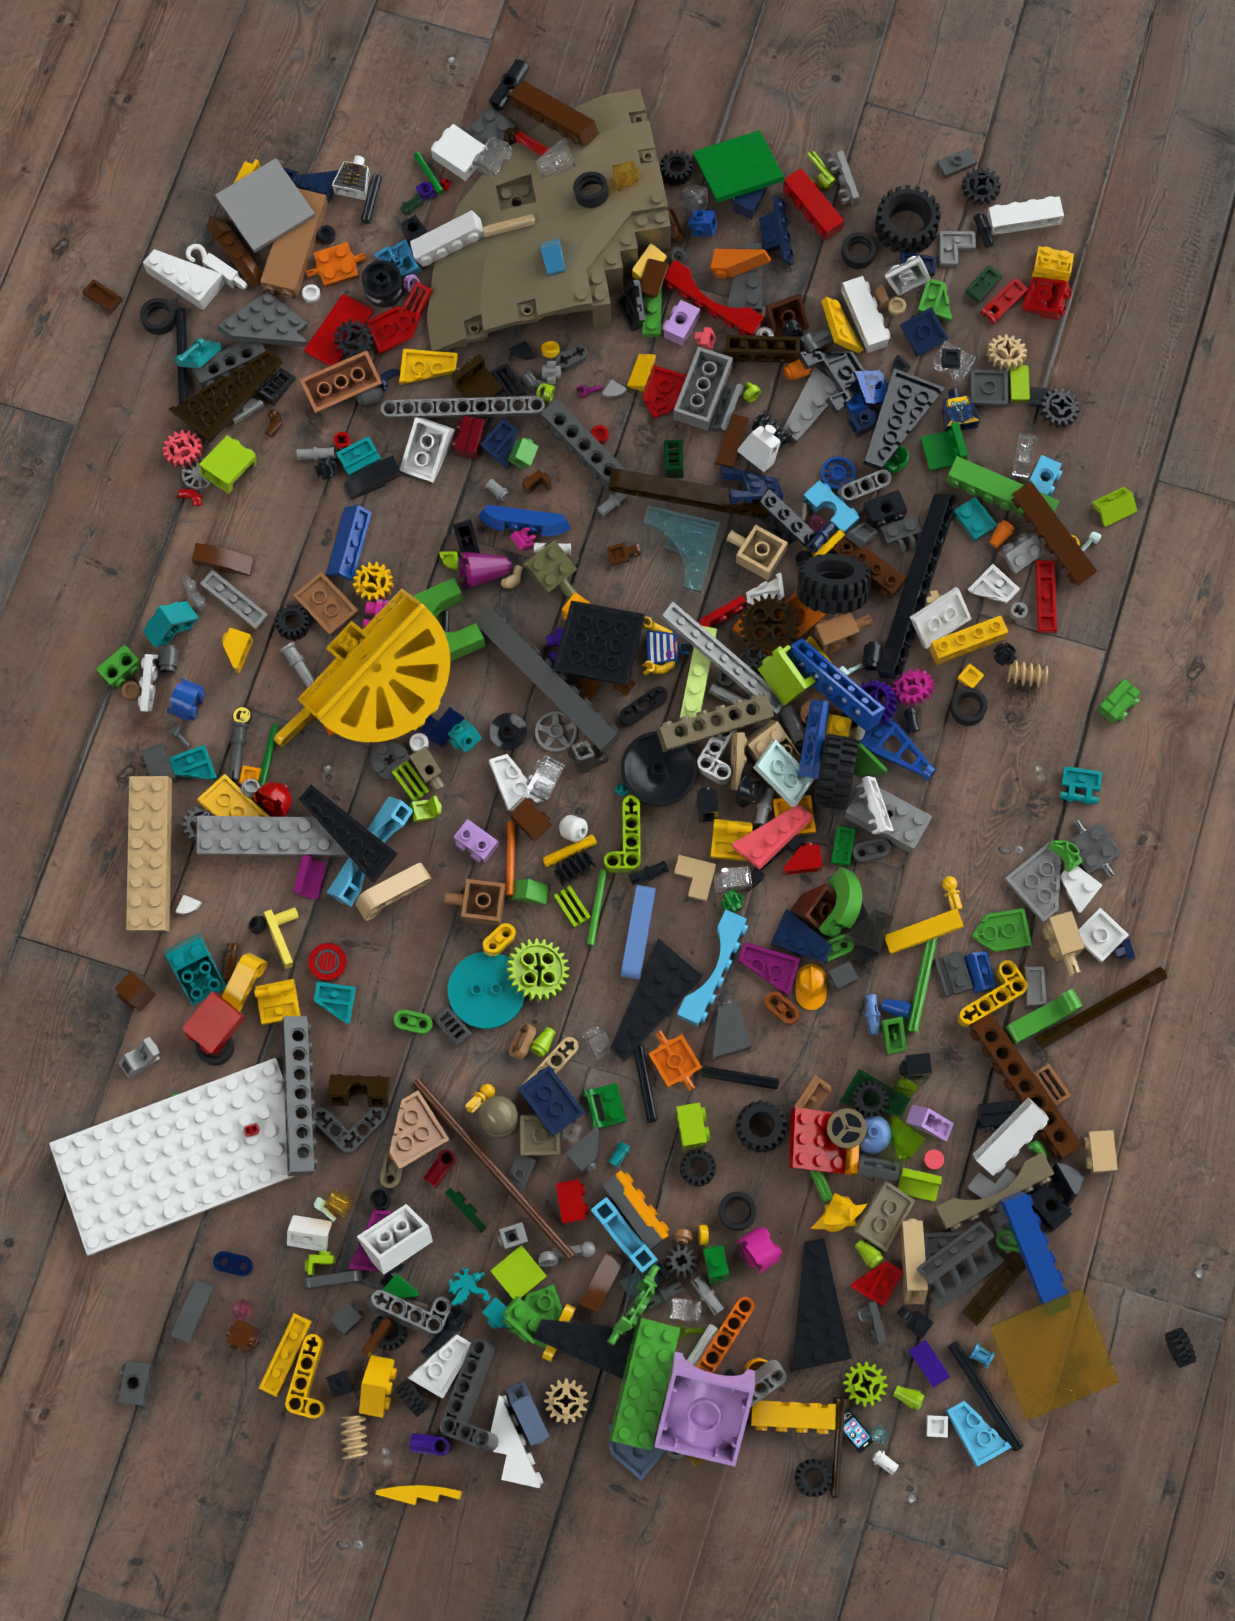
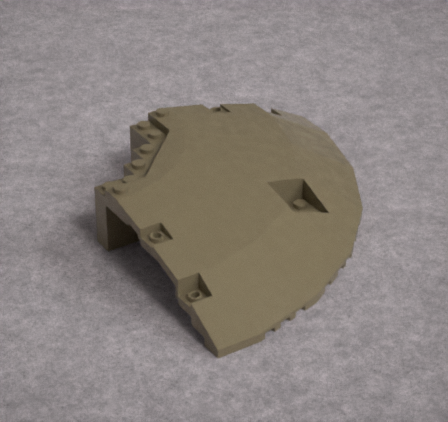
M640 89L605 94L573 108L593 119L599 131V134L585 147L578 143L574 144L571 139L562 137L559 132L550 130L543 123L538 125L527 135L548 147L551 152L550 156L543 158L519 142H516L494 159L462 199L452 220L472 210L481 219L482 226L529 214L534 215L535 225L483 237L444 258L434 261L431 282L433 292L429 298L427 325L432 351L450 352V349L468 346L467 343L483 341L485 338H489V332L514 325L538 322L542 317L554 314L562 315L590 310L593 329L611 327L609 293L623 291V274L632 273L633 267L638 262V255H643L650 243L661 252L669 251L671 246V224L667 199L650 122L647 120L646 108ZM589 171L601 173L606 178L609 188V196L605 203L594 208L581 206L576 201L573 190L574 181L577 177ZM590 184L581 190V194L594 195L602 187L598 184ZM519 200L522 204L515 207L512 205V202ZM560 239L566 271L548 276L540 249L541 243ZM529 309L531 312L525 313L524 311ZM473 328L478 329L476 332L471 331Z

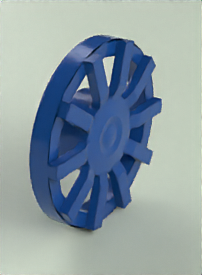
M844 457L828 459L821 469L823 483H826L832 490H838L839 487L843 486L842 480L847 484L854 481L856 475L854 465ZM836 461H842L841 465H837ZM833 462L834 467L832 468L828 464ZM844 463H847L849 467L844 468ZM825 467L828 468L831 472H824ZM852 470V474L846 473V471ZM824 475H831V477L825 479ZM845 476L852 477V479L849 481L845 478ZM837 481H839L840 486H835Z

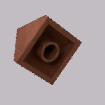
M800 293L766 306L765 319L769 328L774 332V336H785L781 329L782 325L788 320L798 321L801 330L809 328Z

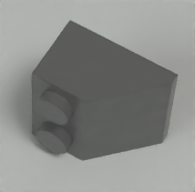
M597 1127L592 1129L566 1152L567 1158L582 1175L585 1173L589 1175L597 1168L600 1135Z

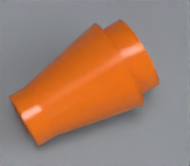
M1002 520L1001 523L997 524L989 544L998 549L1013 534L1015 528L1009 522Z

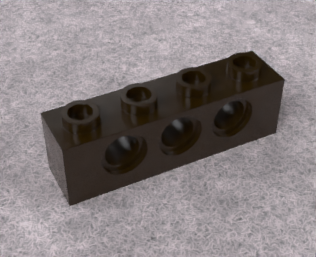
M726 335L725 355L732 357L733 361L791 363L799 360L797 356L799 355L800 337Z

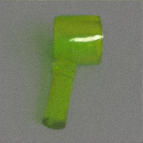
M684 1325L676 1326L684 1328V1334L679 1335L682 1338L691 1333H704V1327L687 1328Z

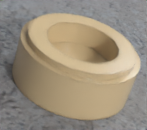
M900 297L892 298L888 303L889 313L893 316L904 314L906 310L905 300Z

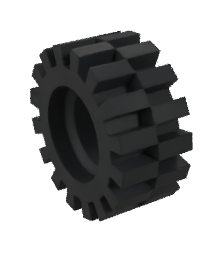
M672 150L669 151V155L666 153L662 157L660 171L662 179H666V183L669 184L671 181V185L674 186L677 183V186H680L681 182L685 184L686 180H690L693 163L692 159H689L688 154L685 155L684 151H681L680 154L679 150L673 153ZM672 164H681L683 170L673 172L670 170V166Z
M287 604V608L281 607V612L277 611L275 626L278 633L285 637L286 640L291 638L292 641H296L295 638L301 639V635L305 636L307 634L306 630L309 631L310 621L308 614L301 606L297 607L296 604H292L290 607ZM291 616L299 618V625L296 628H288L285 625L287 618Z
M876 1081L861 1083L853 1093V1104L856 1110L864 1116H877L888 1105V1093L884 1086ZM874 1091L878 1095V1103L875 1106L869 1107L864 1104L863 1095L865 1092Z
M702 1149L690 1150L683 1156L680 1163V1173L684 1181L696 1187L709 1183L716 1171L714 1158L709 1152H705ZM700 1160L705 1164L706 1170L702 1175H694L691 1172L690 1165L693 1161Z
M377 1316L375 1321L372 1322L371 1336L385 1317ZM392 1321L397 1329L396 1336L390 1340L384 1338L378 1347L384 1350H394L401 1347L408 1336V1328Z
M1182 1327L1165 1333V1340L1170 1349L1169 1352L1179 1368L1196 1362L1193 1345L1190 1343V1338L1187 1337V1333Z
M407 1378L394 1388L395 1392L415 1416L419 1417L430 1407L428 1402Z
M807 1459L800 1463L795 1471V1484L804 1495L818 1497L829 1490L832 1484V1472L825 1462L819 1459ZM815 1469L821 1474V1482L817 1486L807 1484L805 1476L809 1470Z

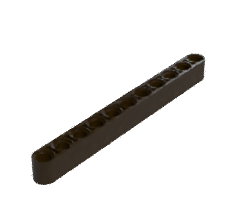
M623 469L611 470L608 489L612 492L760 519L768 513L759 504L760 499L752 500V503L738 500L737 504H731L728 497L729 489ZM788 499L782 500L797 516L808 524L809 504Z

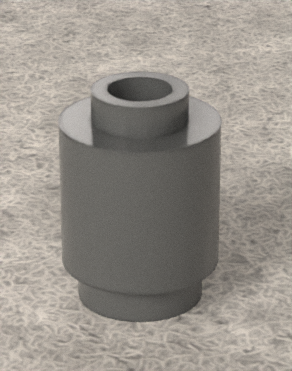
M374 387L356 395L359 406L364 407L380 403L381 398H384L381 387Z
M167 644L160 648L159 667L163 673H175V670L178 668L179 650L174 645Z

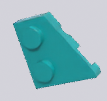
M205 744L169 758L176 777L207 780L218 779Z
M317 982L314 1002L347 1025H350L356 987Z

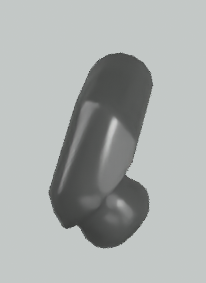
M530 369L524 370L522 374L523 381L529 388H538L540 384L546 383V379H537Z

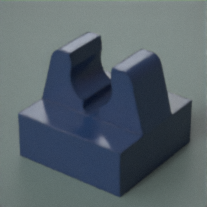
M1130 939L1122 941L1123 947L1114 949L1117 959L1126 957L1128 962L1136 960Z

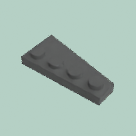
M744 243L742 249H762V243ZM762 265L734 277L727 307H750L756 312H762Z

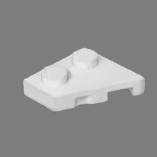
M994 564L968 588L969 593L1006 604L1020 591V588Z
M778 573L776 574V579L771 582L765 581L757 588L746 592L747 603L753 605V598L760 601V595L767 599L768 594H770L771 599H774L777 594L779 601L785 597L782 574Z
M1080 867L1075 868L1071 872L1064 870L1060 875V881L1066 888V893L1069 899L1072 900L1076 913L1080 915L1102 887V884Z

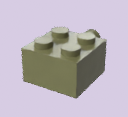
M555 540L548 541L522 562L544 593H549L558 586L567 599H570L575 592L577 593L567 580L568 576L575 572L577 568Z

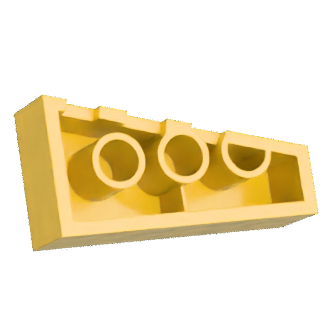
M758 1401L751 1406V1426H755V1430L767 1431V1427H776L775 1431L788 1432V1428H796L797 1433H808V1429H817L816 1434H829V1430H835L836 1404L822 1405L819 1403L803 1404L798 1402Z

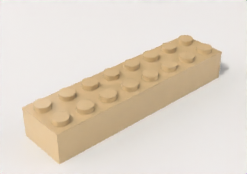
M168 776L129 777L126 931L131 933L170 932L172 779Z

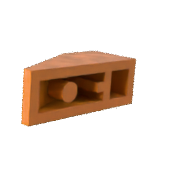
M714 249L710 269L716 277L724 279L726 277H735L769 263L771 258L766 250Z

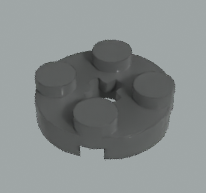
M395 742L379 744L371 756V765L374 772L384 780H396L391 771L406 760L409 764L410 761L406 749ZM393 757L396 761L389 766L385 760ZM400 770L397 772L399 776L403 775Z

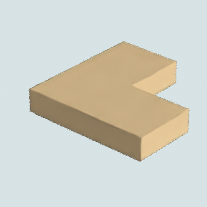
M679 855L674 875L692 879L688 897L707 902L716 864Z

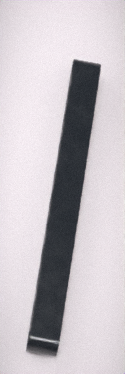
M936 493L932 498L878 666V675L881 678L900 679L903 674L916 633L910 617L924 608L956 508L957 500L954 494Z

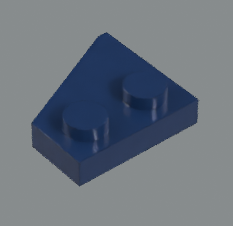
M339 171L301 175L296 187L326 195L329 204L334 192L332 184Z

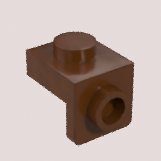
M538 469L534 474H529L524 478L522 483L523 491L529 495L541 484L549 491L552 489V480L547 473H542Z

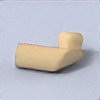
M514 566L513 575L502 579V587L511 589L519 585L522 579L523 567Z

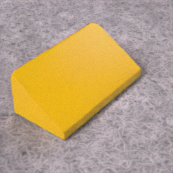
M650 243L633 267L632 277L641 281L649 258L664 262L667 256Z
M638 354L627 387L642 392L645 391L653 365L656 362V355Z

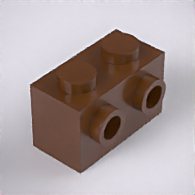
M237 1319L235 1325H231L227 1331L226 1337L228 1339L226 1342L231 1344L229 1348L243 1354L245 1351L251 1352L252 1349L255 1350L260 1342L258 1336L261 1329Z

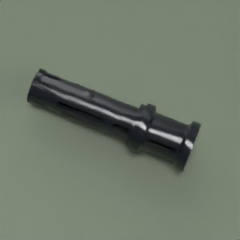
M458 1304L457 1310L450 1317H447L443 1329L420 1351L427 1359L443 1346L455 1331L461 1330L460 1326L468 1317L471 1318L473 1316L465 1307Z

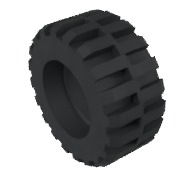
M826 553V555L819 554L816 557L812 556L799 567L798 598L807 608L810 607L814 611L818 610L820 613L846 614L847 612H854L862 608L868 601L870 571L866 564L857 558H852V556L833 555L831 553Z
M833 734L825 736L814 804L817 806L837 810L847 809L858 749V740L855 738Z

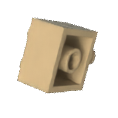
M757 525L753 527L746 538L731 530L726 541L740 547L736 555V563L766 580H769L787 551L788 542Z
M1072 911L1049 917L1044 924V928H1042L1044 938L1048 939L1050 943L1049 952L1051 957L1055 958L1056 962L1064 960L1069 976L1081 973L1075 957L1085 947Z

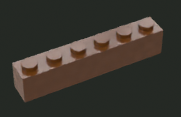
M524 80L509 93L512 101L511 105L514 109L524 112L528 117L531 116L540 124H545L550 130L559 132L562 137L571 139L574 144L578 143L585 147L599 134L593 119Z
M1029 481L1011 495L1013 497L1011 501L1017 509L1019 507L1024 512L1023 518L1028 524H1033L1035 527L1034 533L1039 539H1044L1046 542L1045 548L1050 554H1055L1058 558L1055 560L1061 569H1066L1069 573L1066 576L1072 584L1076 583L1078 586L1098 572L1032 481Z

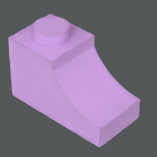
M916 1105L911 1106L905 1122L918 1131L946 1142L954 1125L953 1122L933 1110Z

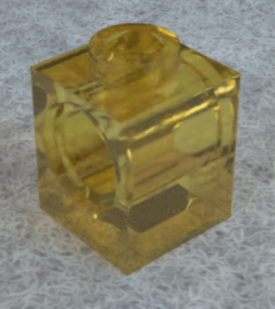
M333 1189L324 1207L344 1218L353 1200Z

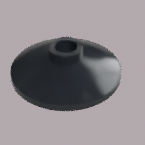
M501 714L490 725V738L494 745L500 749H516L526 740V723L516 714ZM511 731L512 735L506 736L505 733Z

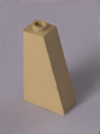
M907 1219L902 1221L901 1226L904 1304H924L928 1292V1284L916 1269L926 1261L923 1221Z

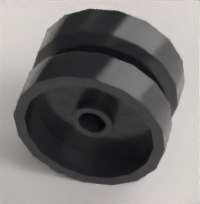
M378 260L367 265L364 269L361 279L365 296L371 304L376 307L386 308L399 302L404 288L400 270L395 264L390 261Z

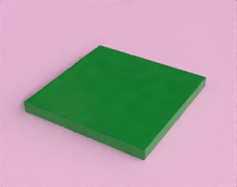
M760 130L693 151V157L716 203L785 181L784 175Z

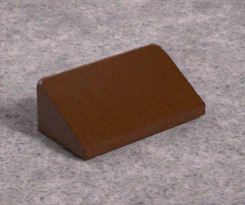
M650 258L647 260L640 281L641 293L651 299L658 297L669 265L668 263Z

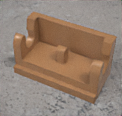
M815 1075L793 1108L819 1111L832 1091L831 1086Z

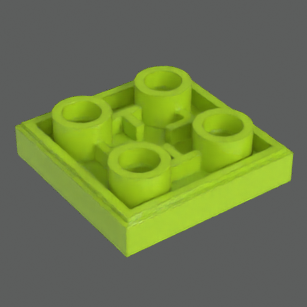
M522 1245L491 1270L492 1274L513 1299L516 1296L522 1298L547 1277Z

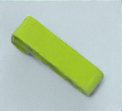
M632 795L625 797L623 800V851H612L604 857V867L610 873H633L638 871L641 865L640 802L638 798ZM629 803H633V814H629ZM629 821H634L637 825L634 828H629L626 824ZM629 840L637 842L634 847H629L626 843ZM613 858L618 863L615 866H610L607 863L608 860ZM633 858L637 863L630 866L627 864L628 859Z

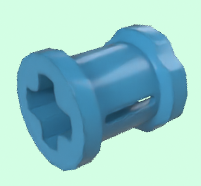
M977 1342L969 1355V1359L977 1360L987 1369L995 1356V1352H989Z

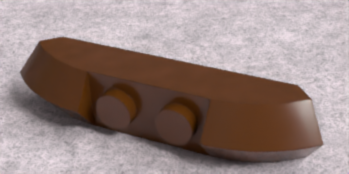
M210 216L206 227L243 281L247 283L248 287L251 288L259 285L263 274L252 257L222 218Z

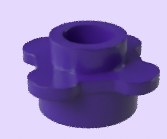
M422 182L416 186L419 200L425 201L427 198H434L436 196V192L433 191V186L430 182Z

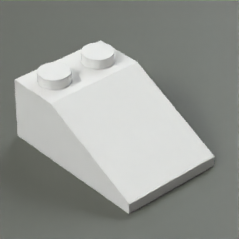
M919 255L908 258L901 265H894L885 273V278L898 296L931 280L925 264Z
M422 417L415 418L400 471L434 482L450 448L455 429Z

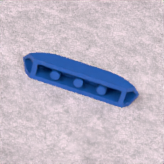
M488 505L478 515V518L483 523L500 531H505L506 528H509L511 531H519L529 527V533L536 534L541 532V536H556L571 529L563 514Z

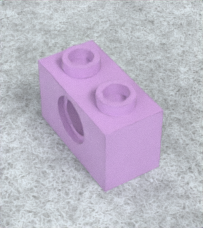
M680 300L678 305H674L671 311L672 316L670 320L665 321L662 329L664 330V338L684 346L700 317V308ZM677 321H683L684 323H683V324H678V323H676V322H677Z

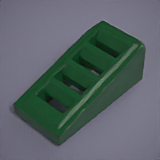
M664 440L665 477L683 478V440ZM668 448H679L677 450H668Z

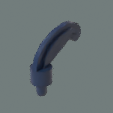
M390 369L380 376L382 381L380 387L385 392L387 391L386 381L395 374L400 375L399 369Z

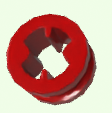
M338 432L334 436L336 448L342 450L351 445L350 436L346 432ZM339 439H342V440L345 439V440H346V443H345V444L342 443V442L340 443V442H339Z

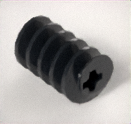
M764 410L754 420L752 430L754 431L760 426L765 428L766 425H772L776 429L774 436L781 442L778 449L780 450L789 442L792 434L786 436L787 429L781 432L780 430L783 425L780 424L776 427L777 420L770 422L772 416L765 417L767 411Z
M584 848L581 849V855L577 852L574 853L575 859L568 856V863L565 860H561V867L557 863L554 864V874L562 887H565L564 880L569 884L571 883V876L577 880L578 872L584 876V869L591 872V865L596 868L593 859Z

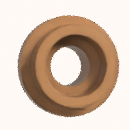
M676 1229L673 1239L679 1245H687L693 1240L692 1232L686 1229Z

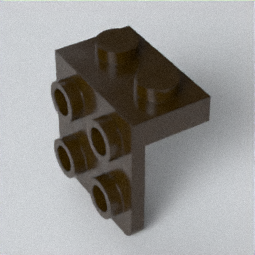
M480 354L476 357H471L466 365L455 369L451 375L452 385L464 398L494 397L502 391L501 384L485 367L484 358ZM480 403L477 406V409L481 407L484 403Z

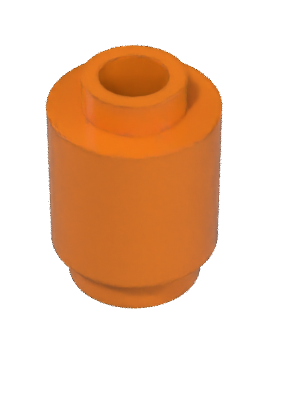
M796 360L787 364L783 370L788 381H796L809 376L812 368L806 370L801 361Z

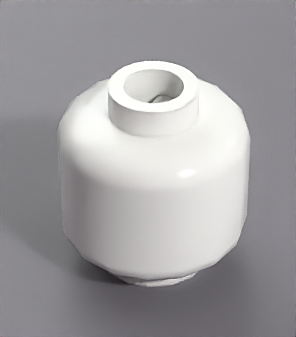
M568 815L560 822V834L565 839L579 842L587 834V822L583 818Z

